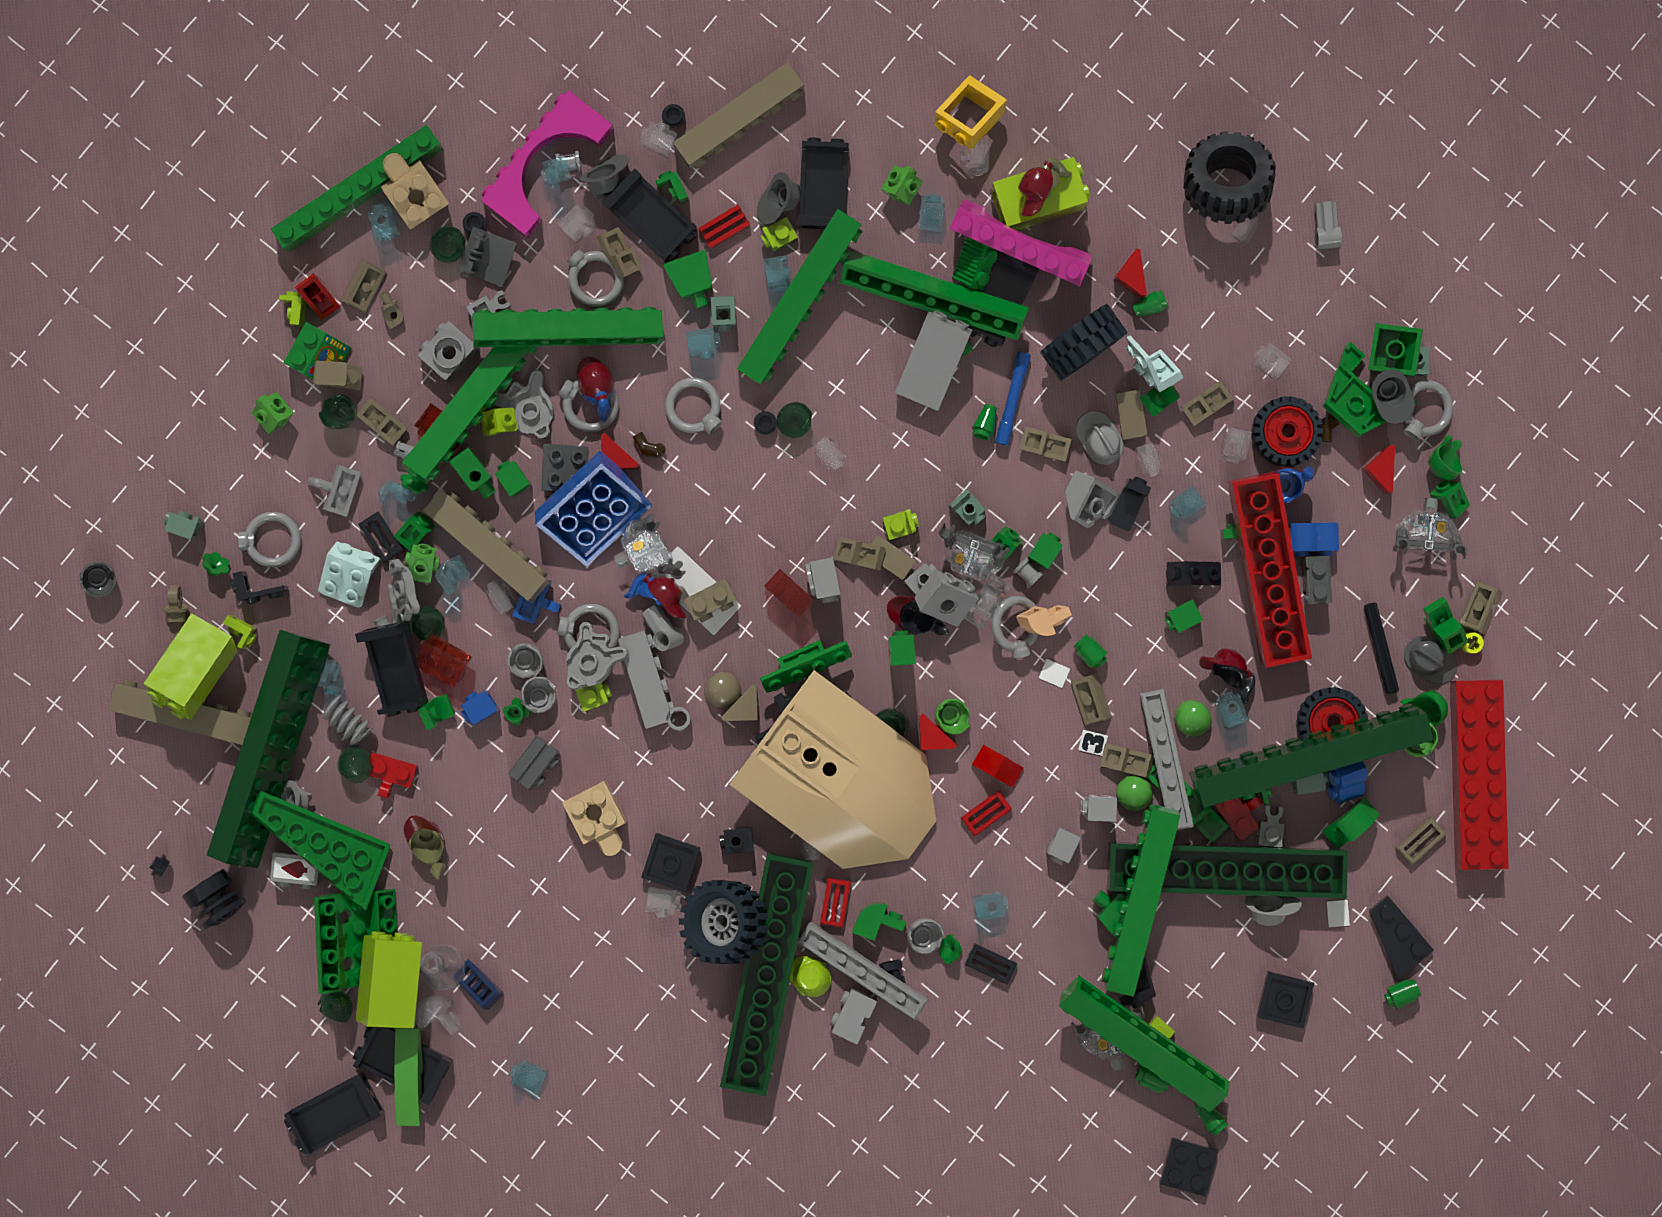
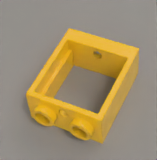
M969 75L935 111L934 125L942 133H947L953 137L960 145H965L972 150L1005 114L1007 99ZM964 97H967L988 111L973 129H970L949 115Z

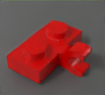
M372 752L365 775L383 780L378 796L389 799L393 783L412 788L418 765Z
M1257 795L1254 798L1248 799L1243 804L1239 798L1215 804L1217 810L1240 841L1260 828L1249 813L1263 804Z

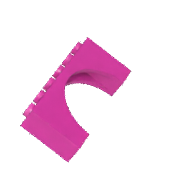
M569 90L557 97L554 102L556 106L551 112L547 111L540 119L541 125L536 131L533 129L525 138L526 144L522 149L517 148L510 158L512 161L507 168L503 166L496 175L498 179L493 185L489 184L482 192L483 198L481 201L483 204L527 238L542 221L540 216L530 207L525 194V174L533 156L546 144L561 138H581L600 147L614 130L613 125Z
M967 199L962 201L950 227L955 232L1078 286L1081 285L1092 258L1091 254L1073 246L1060 247L1016 231L992 217L985 207Z

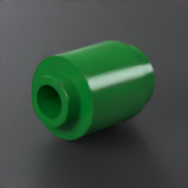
M1087 634L1073 646L1077 650L1075 653L1090 668L1095 666L1098 669L1107 660L1105 655L1108 652L1093 637L1090 638Z
M1406 979L1387 987V993L1384 994L1389 1007L1394 1006L1396 1010L1417 1001V998L1422 996L1414 979Z
M1141 1065L1138 1067L1134 1080L1138 1081L1139 1085L1159 1094L1162 1090L1167 1091L1169 1083L1159 1079L1149 1069Z

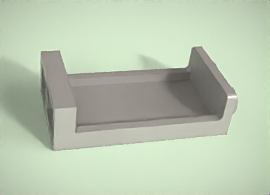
M934 311L933 313L928 312L895 393L938 411L972 330L968 328V324L959 320L955 322L946 319L947 316L945 314Z

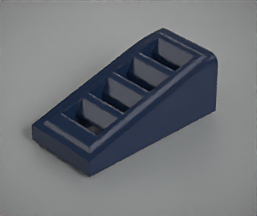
M470 959L452 975L483 1009L489 1010L504 994ZM471 969L473 971L466 980H463L462 977ZM478 976L480 979L471 987L469 984ZM485 983L486 986L478 994L476 991ZM491 990L492 993L484 1000L483 997Z

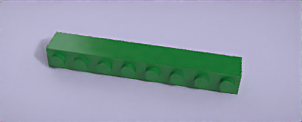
M426 124L272 227L271 231L281 246L287 252H291L382 191L381 185L390 180L383 169V160L387 155L397 153L404 158L408 166H411L418 160L424 163L442 151L443 147Z
M837 209L737 370L759 384H762L763 380L769 381L775 371L772 369L775 361L781 362L787 353V350L784 349L787 342L793 343L800 331L796 329L799 323L807 321L812 313V310L809 308L813 301L818 303L825 291L822 287L825 282L831 283L838 271L834 269L839 261L843 263L849 255L850 250L847 249L851 241L856 243L863 232L860 229L861 223Z
M852 250L844 262L839 282L931 313L938 311L945 314L949 319L959 320L968 325L1017 341L1029 307Z
M624 307L614 311H609L608 308H598L595 311H586L583 308H576L571 311L550 309L548 312H538L536 309L515 312L514 310L506 309L496 313H491L489 310H479L477 313L472 314L473 348L661 344L663 339L662 310H656L654 307H645L642 310H632V308Z
M539 346L493 347L403 460V468L425 485L429 480L433 481L441 471L439 469L444 461L446 463L450 461L455 453L453 449L458 443L462 445L470 434L468 430L471 426H477L484 417L482 413L486 407L491 408L498 399L496 395L501 388L505 390L512 381L510 377L515 371H521L527 362L525 358L529 353L534 354Z
M1150 804L1149 810H1145L1143 813L1142 824L1145 825L1143 833L1139 832L1136 846L1139 847L1137 856L1133 855L1130 869L1133 872L1131 878L1126 880L1124 889L1127 892L1126 900H1122L1120 903L1119 914L1121 919L1120 923L1115 924L1113 937H1116L1114 946L1110 945L1107 959L1110 960L1109 966L1104 968L1101 981L1104 982L1107 991L1134 997L1181 816L1178 810Z
M1078 975L1061 993L1059 1007L1066 1014L1075 1017L1085 1027L1099 1034L1102 1039L1109 1041L1119 1048L1122 1053L1135 1059L1142 1067L1155 1073L1159 1079L1166 1081L1175 1087L1179 1093L1185 1094L1192 1099L1199 1107H1203L1211 1112L1228 1096L1229 1080Z

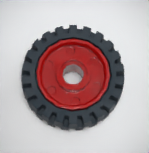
M1293 396L1279 397L1266 403L1256 414L1251 428V436L1254 441V447L1257 448L1260 456H1263L1266 461L1278 466H1294L1308 460L1319 448L1323 434L1322 420L1319 418L1317 410H1314L1310 403H1306V400ZM1284 425L1292 429V436L1289 438L1282 434V427Z
M1329 687L1317 690L1305 698L1306 700L1302 702L1300 710L1297 712L1296 726H1298V734L1303 739L1307 738L1308 734L1314 731H1322V733L1330 731L1331 729L1327 725V720L1330 716L1336 717L1337 725L1344 724L1347 726L1354 724L1353 721L1362 717H1367L1368 719V714H1366V708L1361 703V700L1353 693L1341 688Z

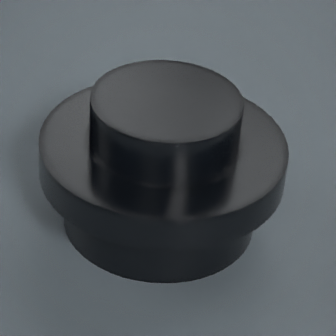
M670 104L664 108L662 120L666 126L677 128L684 123L685 112L681 106Z
M470 212L464 217L463 228L468 234H471L473 227L485 230L486 220L482 214Z
M760 412L754 419V427L758 433L769 435L775 431L777 419L770 412Z
M163 854L160 858L158 856L154 858L149 867L152 869V876L157 875L161 877L170 863L166 859V855Z

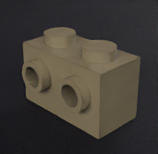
M724 578L684 599V602L694 621L700 620L702 623L714 617L712 614L714 611L721 609L724 612L733 607V602L737 599L727 579Z

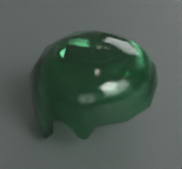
M440 227L431 237V253L438 261L443 263L456 262L465 251L466 239L461 231L455 227Z
M343 394L333 395L323 401V408L319 412V418L326 427L334 430H343L354 422L357 408L354 401Z
M797 401L787 403L778 412L777 428L786 437L792 439L802 437L811 428L812 412L806 404Z
M421 606L419 613L412 614L409 621L410 632L421 641L433 640L440 636L445 628L444 615L433 606Z
M888 707L877 713L876 717L904 737L907 734L909 721L900 709Z
M359 745L348 746L339 754L337 759V768L340 775L353 783L365 781L373 770V764L369 760L371 754Z
M342 991L322 994L318 1005L321 1003L320 1012L341 1023H347L354 1010L353 1001Z

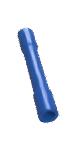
M1017 352L1013 377L995 440L997 444L1009 446L1013 421L1024 377L1027 374L1031 358L1030 354Z

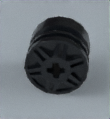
M225 869L203 880L182 896L190 910L202 906L203 910L196 916L197 920L208 915L209 919L201 925L204 930L225 922L235 915L247 902L244 897L233 902L232 898L238 895L240 891L237 889L227 893L225 889L233 881Z

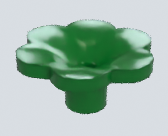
M410 473L402 474L400 477L402 487L410 489L414 493L427 491L429 488L427 483L425 485Z
M213 552L212 554L205 553L203 555L202 567L207 570L210 576L226 575L229 572V561L226 558H222L219 553Z
M952 934L942 938L939 955L946 964H952L953 961L959 959V954L962 953V946L958 940H955Z

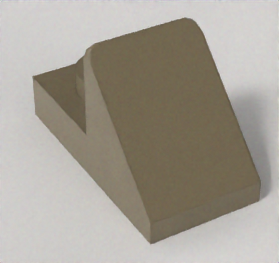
M315 361L313 384L360 390L362 367L348 365L345 362Z

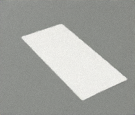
M676 547L669 555L671 562L666 563L663 561L662 565L670 566L674 565L677 561L683 562V566L679 570H685L686 573L681 579H675V582L683 591L679 604L689 612L684 599L717 582L682 549ZM658 568L651 574L653 578L661 576L673 578L669 571H660ZM734 601L733 607L724 612L721 609L712 613L714 617L701 624L712 635H715L741 605Z

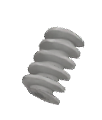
M340 694L326 707L323 719L331 718L329 725L332 727L339 724L336 732L341 733L345 731L343 738L346 740L352 737L350 745L354 746L362 742L372 732L374 727L366 728L369 723L368 720L360 722L361 713L353 716L356 708L352 707L347 710L346 707L349 701L340 703L339 701L342 697Z

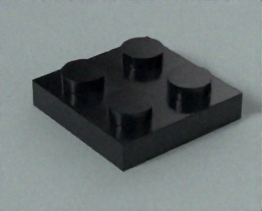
M656 832L641 878L686 892L701 847Z
M1267 971L1256 1017L1303 1029L1314 982Z
M1172 1137L1159 1183L1206 1197L1218 1150Z

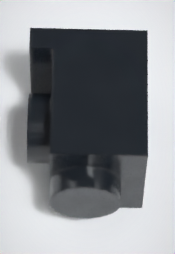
M752 827L723 830L724 835H719L720 848L725 849L726 854L754 852ZM739 837L741 843L737 846L733 845L732 838Z

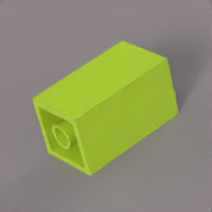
M1074 157L1060 161L1067 171L1072 172V175L1067 178L1059 177V184L1052 189L1049 198L1045 199L1040 211L1033 216L1021 215L1023 197L1019 192L1018 185L1026 172L994 181L990 192L1000 222L1017 231L1084 210L1090 198L1088 186L1082 183L1081 176H1083V170L1080 162L1076 163Z
M191 613L144 682V686L148 691L147 695L151 697L150 701L160 708H163V706L170 708L171 713L179 719L185 717L192 720L238 652L233 637Z
M372 931L371 935H364L356 1021L367 1027L414 1028L422 942L415 940V936L408 933H395L394 937H392V935L386 934V932Z

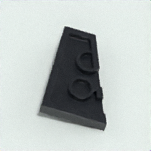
M1386 895L1369 910L1386 950L1388 960H1390L1396 980H1400L1434 951L1389 896Z

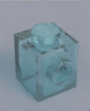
M713 327L685 332L691 358L700 357V360L714 358V354L718 353L717 347L722 346L719 332L715 333Z

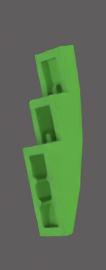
M420 1027L396 1028L394 1079L397 1126H420L422 1123L420 1100L423 1096L421 1081L423 1060Z

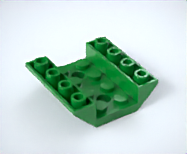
M395 889L373 890L365 911L343 893L314 897L318 994L340 992L344 988L359 987L364 935H371L372 931L386 932V934L394 937L395 933H397ZM343 911L347 914V919L344 923L341 921V913ZM345 958L349 960V966L346 970L343 968Z

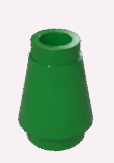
M1155 290L1132 305L1137 318L1164 312V309L1169 307L1162 290L1158 292Z
M984 404L972 426V435L974 437L990 440V437L994 435L997 407Z
M1197 1106L1195 1108L1208 1133L1211 1132L1216 1136L1229 1125L1226 1121L1227 1118L1216 1108L1211 1112L1203 1107Z

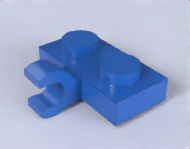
M549 580L548 586L533 603L520 595L512 616L535 625L542 608L558 613L561 604L545 599L552 581Z

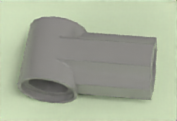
M1336 202L1316 203V249L1341 248L1342 232L1341 228L1338 227Z
M655 604L642 613V617L654 634L653 643L658 650L666 651L682 645L684 641L682 630L671 624L660 605Z

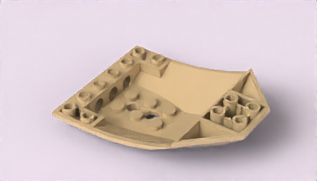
M816 671L811 673L729 784L842 869L909 859L936 822L926 755ZM808 748H813L817 752V759L813 762H808L804 759L803 753ZM832 762L835 764L837 770L833 776H826L823 773L822 768L825 763Z

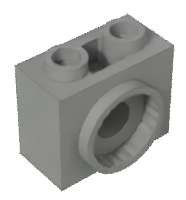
M450 321L446 324L443 322L437 327L434 332L436 335L431 341L426 340L420 346V353L417 355L448 383L480 349L473 348V342ZM448 348H455L456 355L452 359L445 358V352Z
M833 557L806 563L811 595H816L817 600H822L823 604L835 602L836 597L840 596Z
M936 569L914 597L921 612L958 627L979 600L972 583L967 580L961 581L948 572L943 573Z

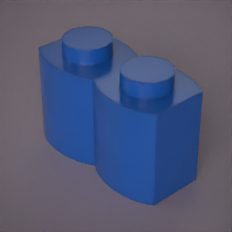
M1338 523L1289 524L1290 538L1295 557L1310 556V552H1319V556H1333V552L1339 551Z
M1363 761L1330 770L1327 794L1337 805L1365 794L1367 767Z

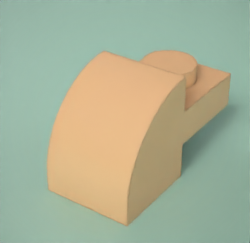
M1056 605L1048 610L1047 608L1034 606L1017 615L1016 618L1025 631L1032 634L1051 636L1056 634L1053 626L1061 625L1065 622L1064 619L1072 614L1068 606Z

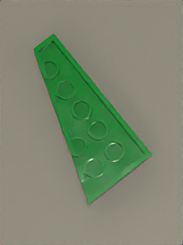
M260 791L251 815L365 911L391 844Z

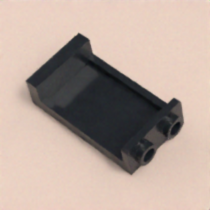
M810 137L807 138V141H802L798 228L825 230L837 209L846 214L849 143H844L843 139H831L830 142H821L820 138Z
M635 168L603 201L604 206L665 263L669 259L671 261L675 260L681 253L680 248L685 242L687 244L691 243L697 236V226L691 223L649 184Z
M997 250V259L989 273V282L985 285L984 291H977L1022 305L1039 268ZM971 325L968 327L972 330L971 337L975 338L978 335L984 338V343L994 348L997 345L1002 347L1006 339L1005 336Z
M407 621L367 628L355 634L357 643L365 642L382 703V708L377 710L378 715L387 714V717L401 714L402 710H407V713H413L418 711L417 709L420 706L429 702Z
M368 1027L363 1036L366 1039L363 1047L358 1046L352 1059L356 1060L353 1067H361L395 1085L396 1030L390 1027ZM421 1043L423 1096L420 1101L429 1105L453 1059Z
M362 1071L289 1110L284 1114V1123L290 1132L293 1131L298 1150L301 1153L304 1152L305 1156H308L328 1143L381 1117L385 1112Z

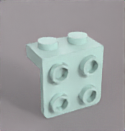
M1131 335L1126 337L1129 344L1126 346L1129 355L1136 360L1133 365L1140 376L1143 374L1145 381L1150 387L1153 385L1161 392L1184 378L1179 368L1161 349L1148 356Z
M336 542L327 553L318 591L323 595L352 606L361 607L364 603L370 577L378 567L380 558L370 552L353 548L347 543Z

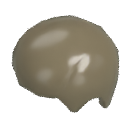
M724 671L712 675L706 681L704 688L706 701L713 707L726 708L734 704L741 692L739 680L732 673Z

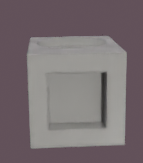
M1057 827L1046 850V853L1050 854L1049 859L1061 865L1063 861L1069 863L1081 837Z

